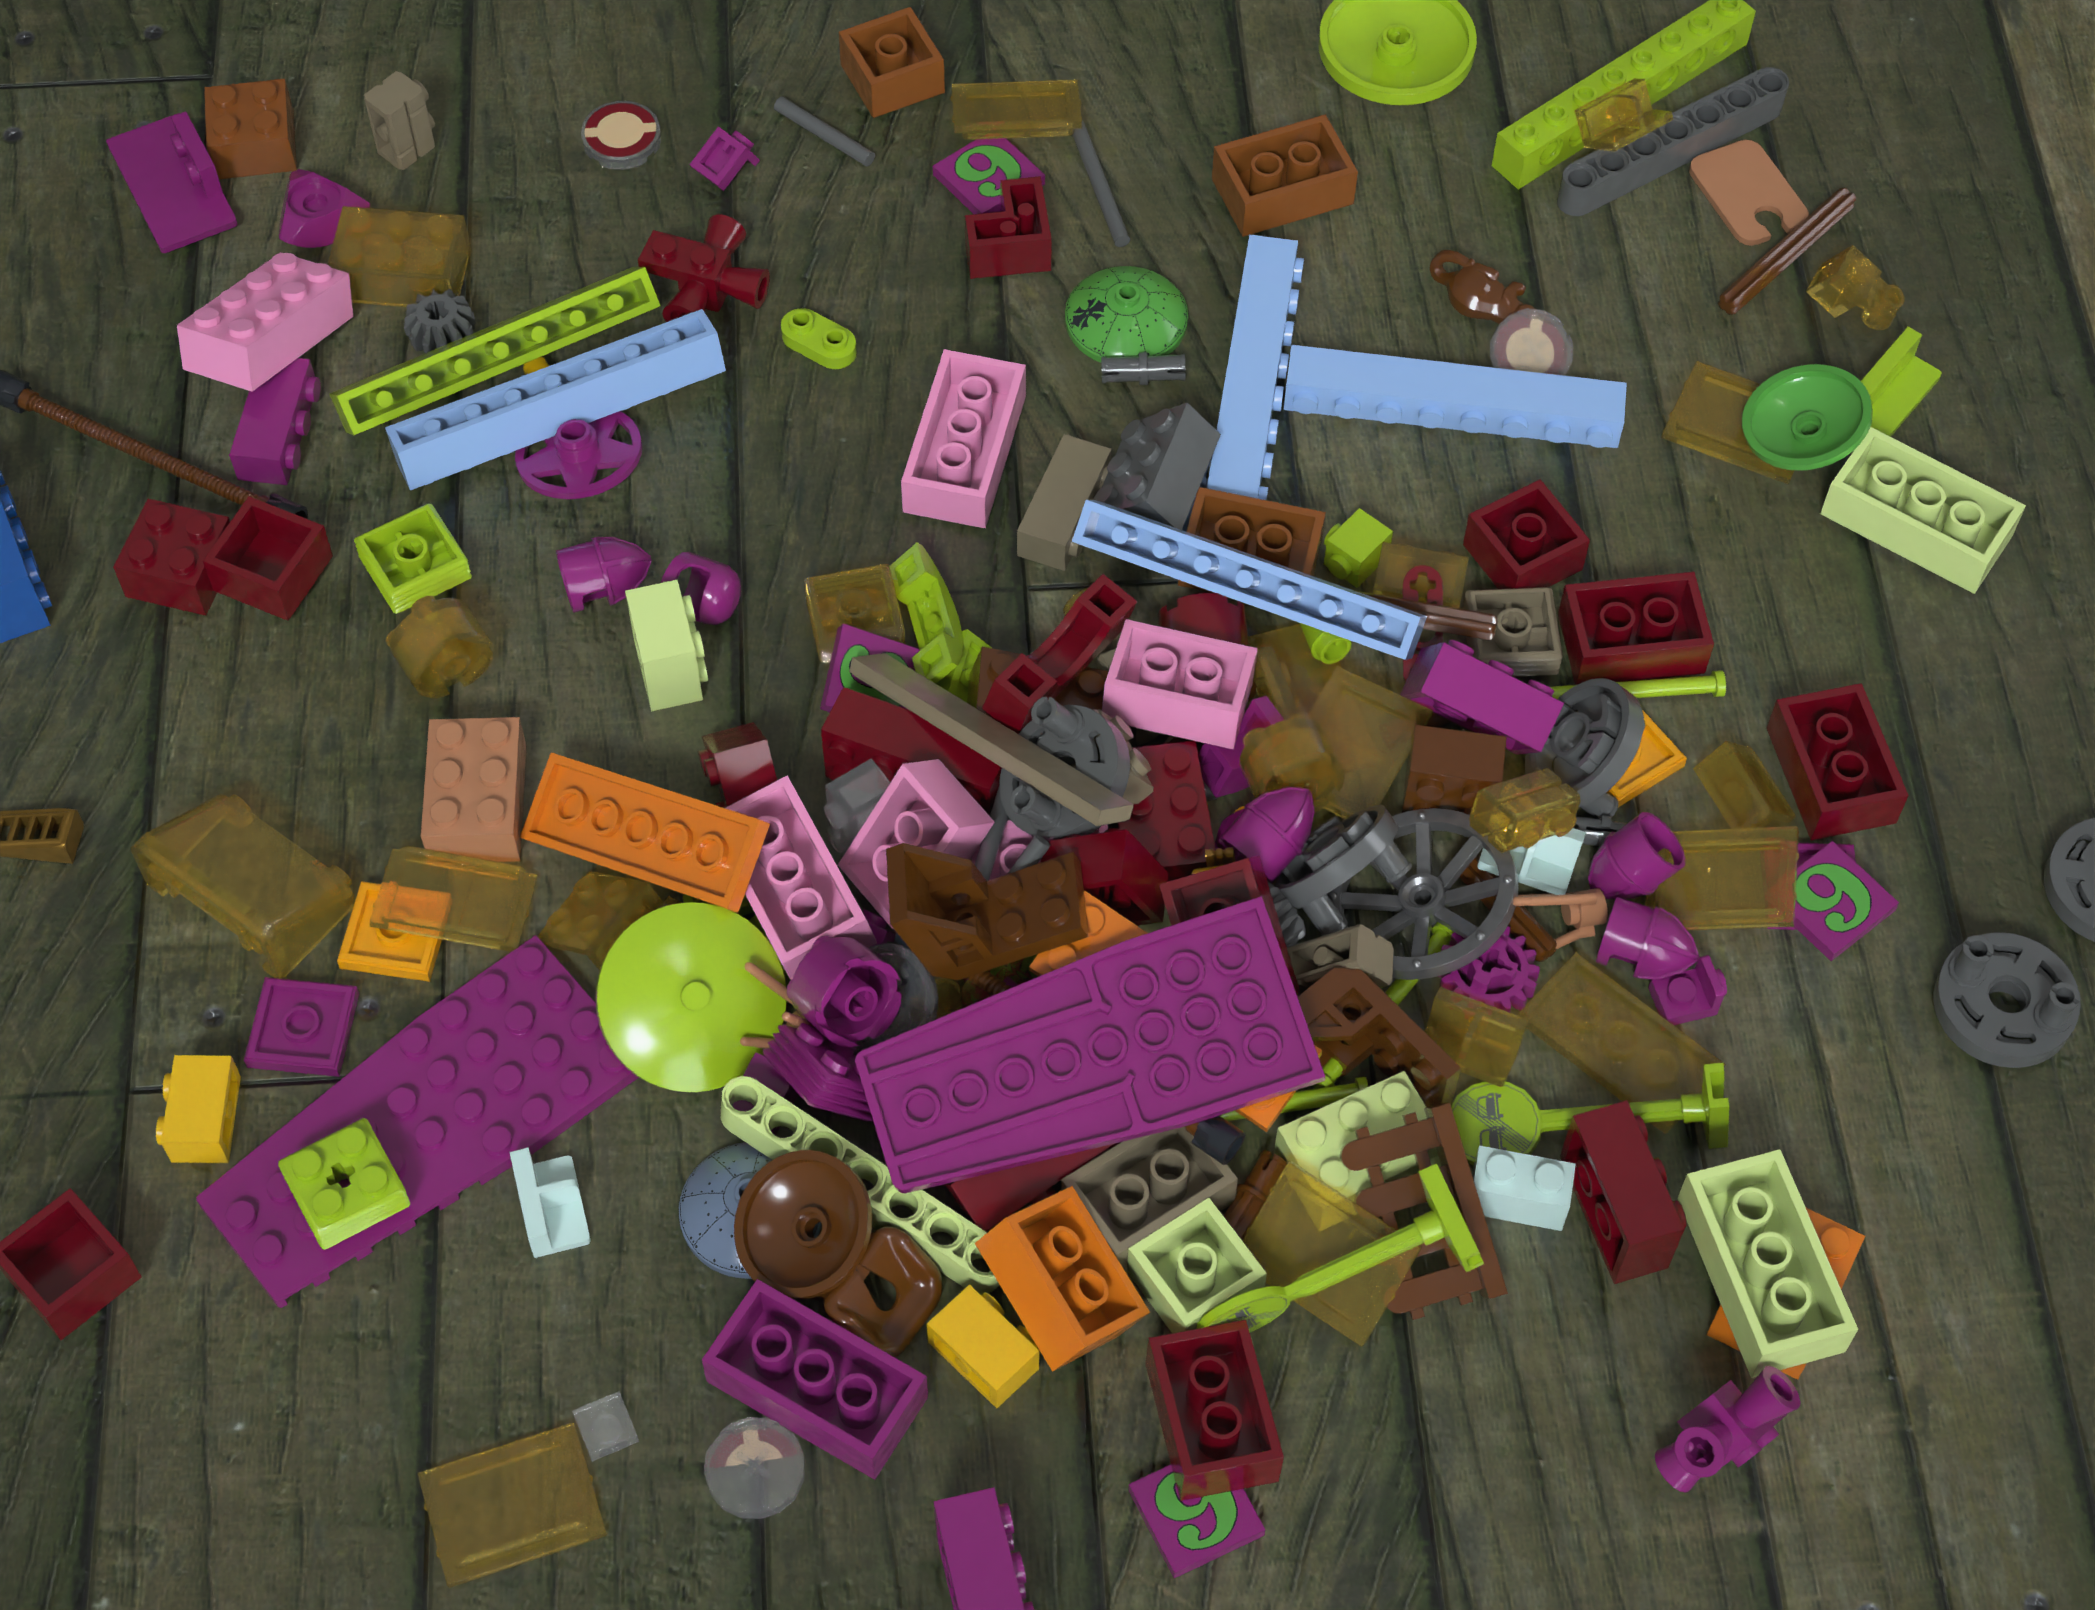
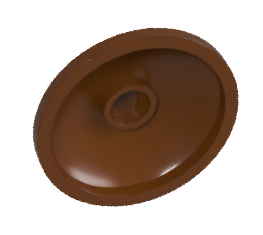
M799 1150L773 1159L762 1167L750 1180L743 1191L736 1210L734 1240L738 1257L745 1271L752 1280L756 1281L758 1279L791 1299L814 1298L835 1289L854 1272L866 1252L872 1230V1209L868 1192L857 1173L848 1164L830 1154L814 1150ZM821 1222L822 1231L819 1236L814 1237L813 1229L817 1223Z

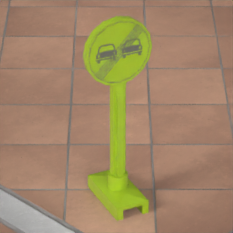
M1723 1063L1704 1064L1702 1093L1681 1094L1678 1099L1629 1103L1634 1116L1639 1115L1644 1123L1683 1120V1123L1702 1122L1709 1149L1728 1147L1729 1100L1724 1098L1725 1071ZM1488 1080L1473 1084L1457 1095L1451 1108L1467 1161L1474 1166L1479 1145L1531 1155L1540 1141L1542 1132L1568 1130L1574 1115L1608 1105L1540 1110L1537 1103L1524 1089L1510 1082Z
M1436 1163L1419 1171L1427 1203L1431 1211L1414 1218L1415 1223L1307 1272L1290 1285L1285 1287L1267 1286L1233 1297L1204 1315L1197 1323L1196 1329L1246 1320L1249 1332H1253L1280 1316L1288 1308L1290 1302L1296 1298L1313 1295L1420 1244L1425 1243L1428 1246L1445 1238L1449 1248L1466 1272L1483 1265L1484 1262Z

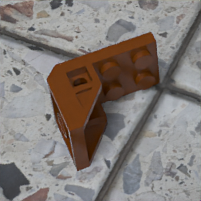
M906 843L886 849L890 925L932 976L960 980L1089 937L1081 862L1074 852L987 881L969 859Z
M1333 968L1297 997L1313 1043L1322 1050V1055L1319 1058L1322 1068L1330 1058H1334L1343 1068L1341 1076H1346L1373 1054L1375 1063L1385 1075L1391 1077L1405 1071L1426 1107L1439 1103H1450L1452 1105L1461 1067L1361 969ZM1340 1040H1344L1348 1045L1341 1043Z

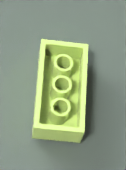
M1870 427L1864 440L1853 451L1832 481L1821 515L1975 594L2012 538L2026 505Z
M1781 1150L1688 1173L1677 1199L1683 1208L1686 1221L1751 1378L1757 1377L1766 1366H1773L1783 1370L1845 1353L1857 1333L1858 1327Z

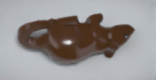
M1442 250L1432 259L1430 263L1431 276L1435 281L1446 286L1451 305L1461 315L1476 319L1492 320L1502 326L1519 317H1535L1550 324L1545 314L1539 312L1533 306L1519 301L1517 296L1523 295L1526 291V287L1522 283L1513 281L1506 288L1497 281L1499 278L1497 270L1475 263L1474 259H1468L1456 251ZM1453 262L1463 266V268L1459 271L1447 272L1443 268V263Z

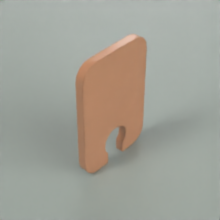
M1741 140L1698 155L1691 161L1689 169L1691 177L1733 236L1744 245L1753 246L1770 240V232L1765 226L1759 224L1755 218V215L1761 211H1771L1777 214L1781 219V226L1787 234L1809 216L1806 206L1758 143L1752 140Z

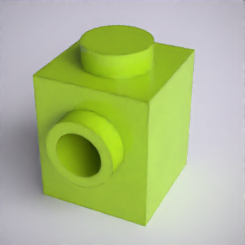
M1359 508L1342 525L1339 523L1334 525L1326 535L1324 545L1326 546L1324 565L1328 567L1335 577L1345 579L1358 588L1389 557L1393 531Z

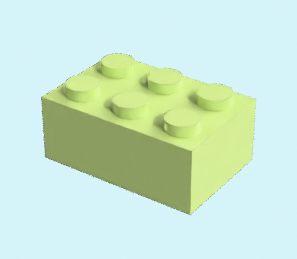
M1405 1071L1277 1128L1274 1154L1280 1156L1289 1165L1285 1173L1319 1232L1357 1215L1358 1212L1354 1207L1355 1196L1360 1190L1371 1187L1366 1169L1359 1171L1349 1170L1344 1167L1340 1160L1341 1148L1346 1143L1357 1140L1354 1130L1367 1126L1370 1135L1400 1127L1405 1125L1402 1115L1416 1112L1418 1121L1427 1118L1424 1110L1426 1106ZM1436 1147L1427 1150L1431 1165L1437 1163L1438 1166H1441ZM1414 1154L1379 1164L1384 1182L1419 1172Z

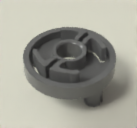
M1597 678L1574 686L1557 699L1563 702L1564 705L1542 751L1526 754L1525 775L1531 789L1552 805L1563 809L1581 807L1595 819H1601L1602 815L1611 816L1612 818L1618 809V800L1613 795L1608 794L1607 791L1619 781L1633 761L1645 729V720L1642 707L1633 694L1612 680ZM1554 761V774L1556 779L1552 783V780L1554 779L1552 772V762Z
M1047 697L1037 700L1031 711L1032 721L1020 731L1019 735L1068 765L1076 763V770L1123 797L1129 778L1130 756L1126 741L1119 729L1108 719L1090 708L1078 705L1062 706L1052 697H1049V700ZM1097 734H1100V736H1098V737L1096 738V742H1097V744H1098L1099 751H1100V763H1097V762H1098V751H1097V747H1096L1095 741H1094V739H1093ZM1004 768L1001 769L1000 796L1003 808L1010 820L1022 831L1033 837L1039 835L1045 840L1051 841L1063 839L1073 834L1081 836L1090 835L1101 827L1095 826Z
M1376 805L1361 810L1342 821L1337 816H1334L1313 830L1302 849L1303 853L1300 856H1296L1272 884L1274 887H1278L1294 908H1302L1321 933V936L1343 930L1348 924L1346 918H1343L1327 896V893L1349 880L1372 861L1380 869L1388 883L1404 876L1412 868V864L1407 861L1393 842L1399 829L1398 824L1385 806Z
M2091 818L2075 824L2059 837L2046 861L2044 887L2047 898L2059 918L2076 933L2094 942L2095 818ZM2074 847V849H2073V851L2071 852V854L2069 855L2068 859H2066L2067 854H2068L2069 851ZM2080 897H2082V899L2084 900V902L2086 903V905H2087L2089 908H2087V907L2084 905V903L2081 901Z
M1987 933L1968 937L1966 941L1958 945L1946 958L1934 985V1009L1939 1023L1948 1037L1960 1049L1972 1057L1999 1067L2021 1068L2048 1060L2065 1045L2080 1015L2081 997L2073 974L2066 964L2046 946L2017 934ZM1994 992L2010 994L2018 1001L2021 1012L2008 1013L1998 1009L1991 1002L1989 994ZM1955 999H1961L1962 1003L1964 1004V1006H1965V1008L1968 1010V1012H1969L1976 1020H1979V1019H1980L1981 1021H1980V1022L1974 1021V1020L1967 1014V1012H1966L1965 1009L1963 1008V1006H1962V1004L1960 1003V1001H1955ZM2000 1032H2003V1034L2006 1035V1036L2016 1037V1038H2030V1037H2031L2032 1040H2033V1043H2031V1041H2030L2029 1039H2026V1040H2018V1039L2006 1038V1037H2003Z

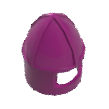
M615 537L591 538L590 542L556 550L561 576L573 613L584 610V603L607 597L610 606L626 598V590L635 589L644 581L652 562L651 556L639 546Z
M1287 786L1265 792L1252 802L1247 803L1244 806L1245 810L1220 836L1221 841L1228 848L1233 847L1234 855L1240 860L1260 856L1266 879L1271 883L1276 880L1296 856H1300L1303 853L1302 849L1310 836L1314 806L1311 791L1307 788Z
M1642 812L1618 831L1611 832L1605 837L1604 843L1593 856L1589 869L1588 880L1590 889L1599 888L1603 892L1605 899H1616V897L1635 899L1643 895H1651L1658 888L1659 884L1685 866L1686 857L1677 837L1662 820L1649 812ZM1663 848L1668 849L1671 852L1674 865L1665 861L1658 852Z
M1616 897L1596 963L1607 966L1608 961L1615 958L1637 965L1633 975L1634 978L1658 980L1684 972L1698 961L1699 954L1692 935L1677 917L1657 906L1652 908Z

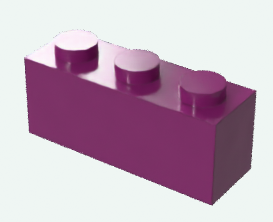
M297 358L253 392L249 391L229 454L237 480L288 485L292 469H298L301 458L299 445L302 435L307 436L311 425L310 409L312 402L319 400L321 391L320 379L315 377L310 359Z

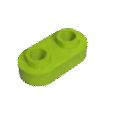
M805 308L794 309L783 317L781 321L782 340L790 349L829 369L845 368L855 360L857 354L856 339L850 330Z

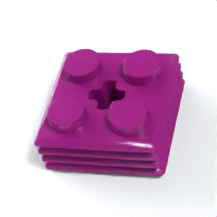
M801 1023L798 1028L779 1025V1033H773L774 1040L768 1041L769 1048L763 1049V1054L809 1106L866 1122L873 1121L855 1063L856 1057L854 1052L857 1049L856 1046L851 1048L838 1046L824 1037L818 1030L805 1023Z

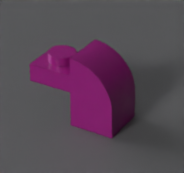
M1267 696L1252 700L1243 716L1234 750L1204 743L1198 753L1203 781L1215 798L1244 790L1261 781L1275 770L1287 756L1281 745L1291 728Z

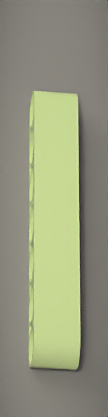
M740 1076L731 1079L725 1085L722 1091L721 1121L728 1131L772 1160L783 1154L799 1150L820 1151L839 1158L848 1164L860 1179H866L874 1186V1188L867 1191L872 1209V1227L875 1229L895 1227L906 1232L935 1262L941 1273L964 1288L970 1284L979 1294H983L985 1292H993L999 1286L992 1271H978L971 1263L975 1259L983 1258L975 1242L987 1232L923 1190L909 1193L898 1192L892 1183L886 1165L751 1077ZM738 1100H746L751 1102L754 1108L746 1112L738 1111L731 1104ZM778 1126H785L790 1128L794 1134L787 1138H779L771 1130ZM897 1205H904L909 1207L914 1215L908 1218H900L895 1216L890 1209ZM936 1232H945L953 1237L954 1242L949 1245H940L932 1239L931 1235Z

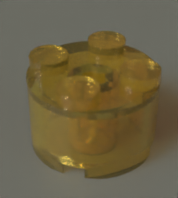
M433 596L420 598L412 605V613L386 636L385 641L394 658L417 692L427 698H440L450 695L447 687L459 681L464 687L470 685L485 672L493 659V652L490 649L492 643L465 602L456 598L436 600Z
M1297 713L1288 720L1277 722L1266 728H1255L1249 731L1243 738L1245 747L1240 755L1239 765L1255 799L1265 792L1287 786L1307 788L1311 791L1314 813H1316L1329 803L1326 796L1334 788L1339 792L1343 787L1345 780L1344 770L1322 727L1313 721L1307 713Z

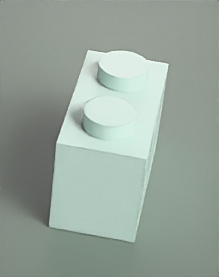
M1479 1145L1472 1177L1484 1216L1562 1231L1570 1208L1576 1164Z

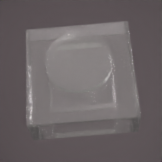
M619 1391L572 1411L591 1461L639 1442Z

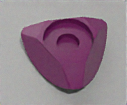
M301 169L291 172L287 183L280 218L279 239L288 244L305 248L331 245L347 237L361 224L369 211L370 203L349 189L319 174Z

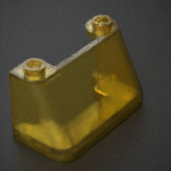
M219 794L145 833L130 847L147 886L162 897L167 893L174 898L181 894L235 933L242 947L247 951L253 949L260 955L263 953L267 960L262 965L263 970L274 978L284 979L354 907L355 898L350 889L353 883L342 869L335 865L328 868L252 814L246 802L235 794H232L230 797Z

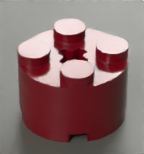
M1199 593L1178 598V607L1167 612V605H1165L1158 612L1159 627L1249 646L1246 611L1244 604L1240 601H1237L1236 606L1228 603V598L1221 594Z

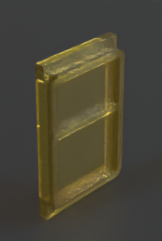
M1078 80L952 84L951 101L953 102L952 121L954 123V133H962L965 139L1069 136L1074 133V129H1082V102L1079 98Z
M405 846L400 850L392 849L388 865L385 867V874L377 899L373 904L374 909L370 918V927L512 952L518 948L525 920L529 915V906L536 885L537 874L526 873V870L518 865L418 847Z

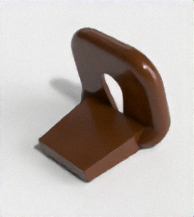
M882 1227L871 1233L866 1252L854 1272L835 1289L811 1299L824 1303L827 1315L835 1324L896 1358L905 1351L937 1307L941 1298L943 1284L938 1266L910 1235L895 1227ZM870 1271L893 1284L896 1290V1301L886 1311H882L876 1306L864 1283V1279Z

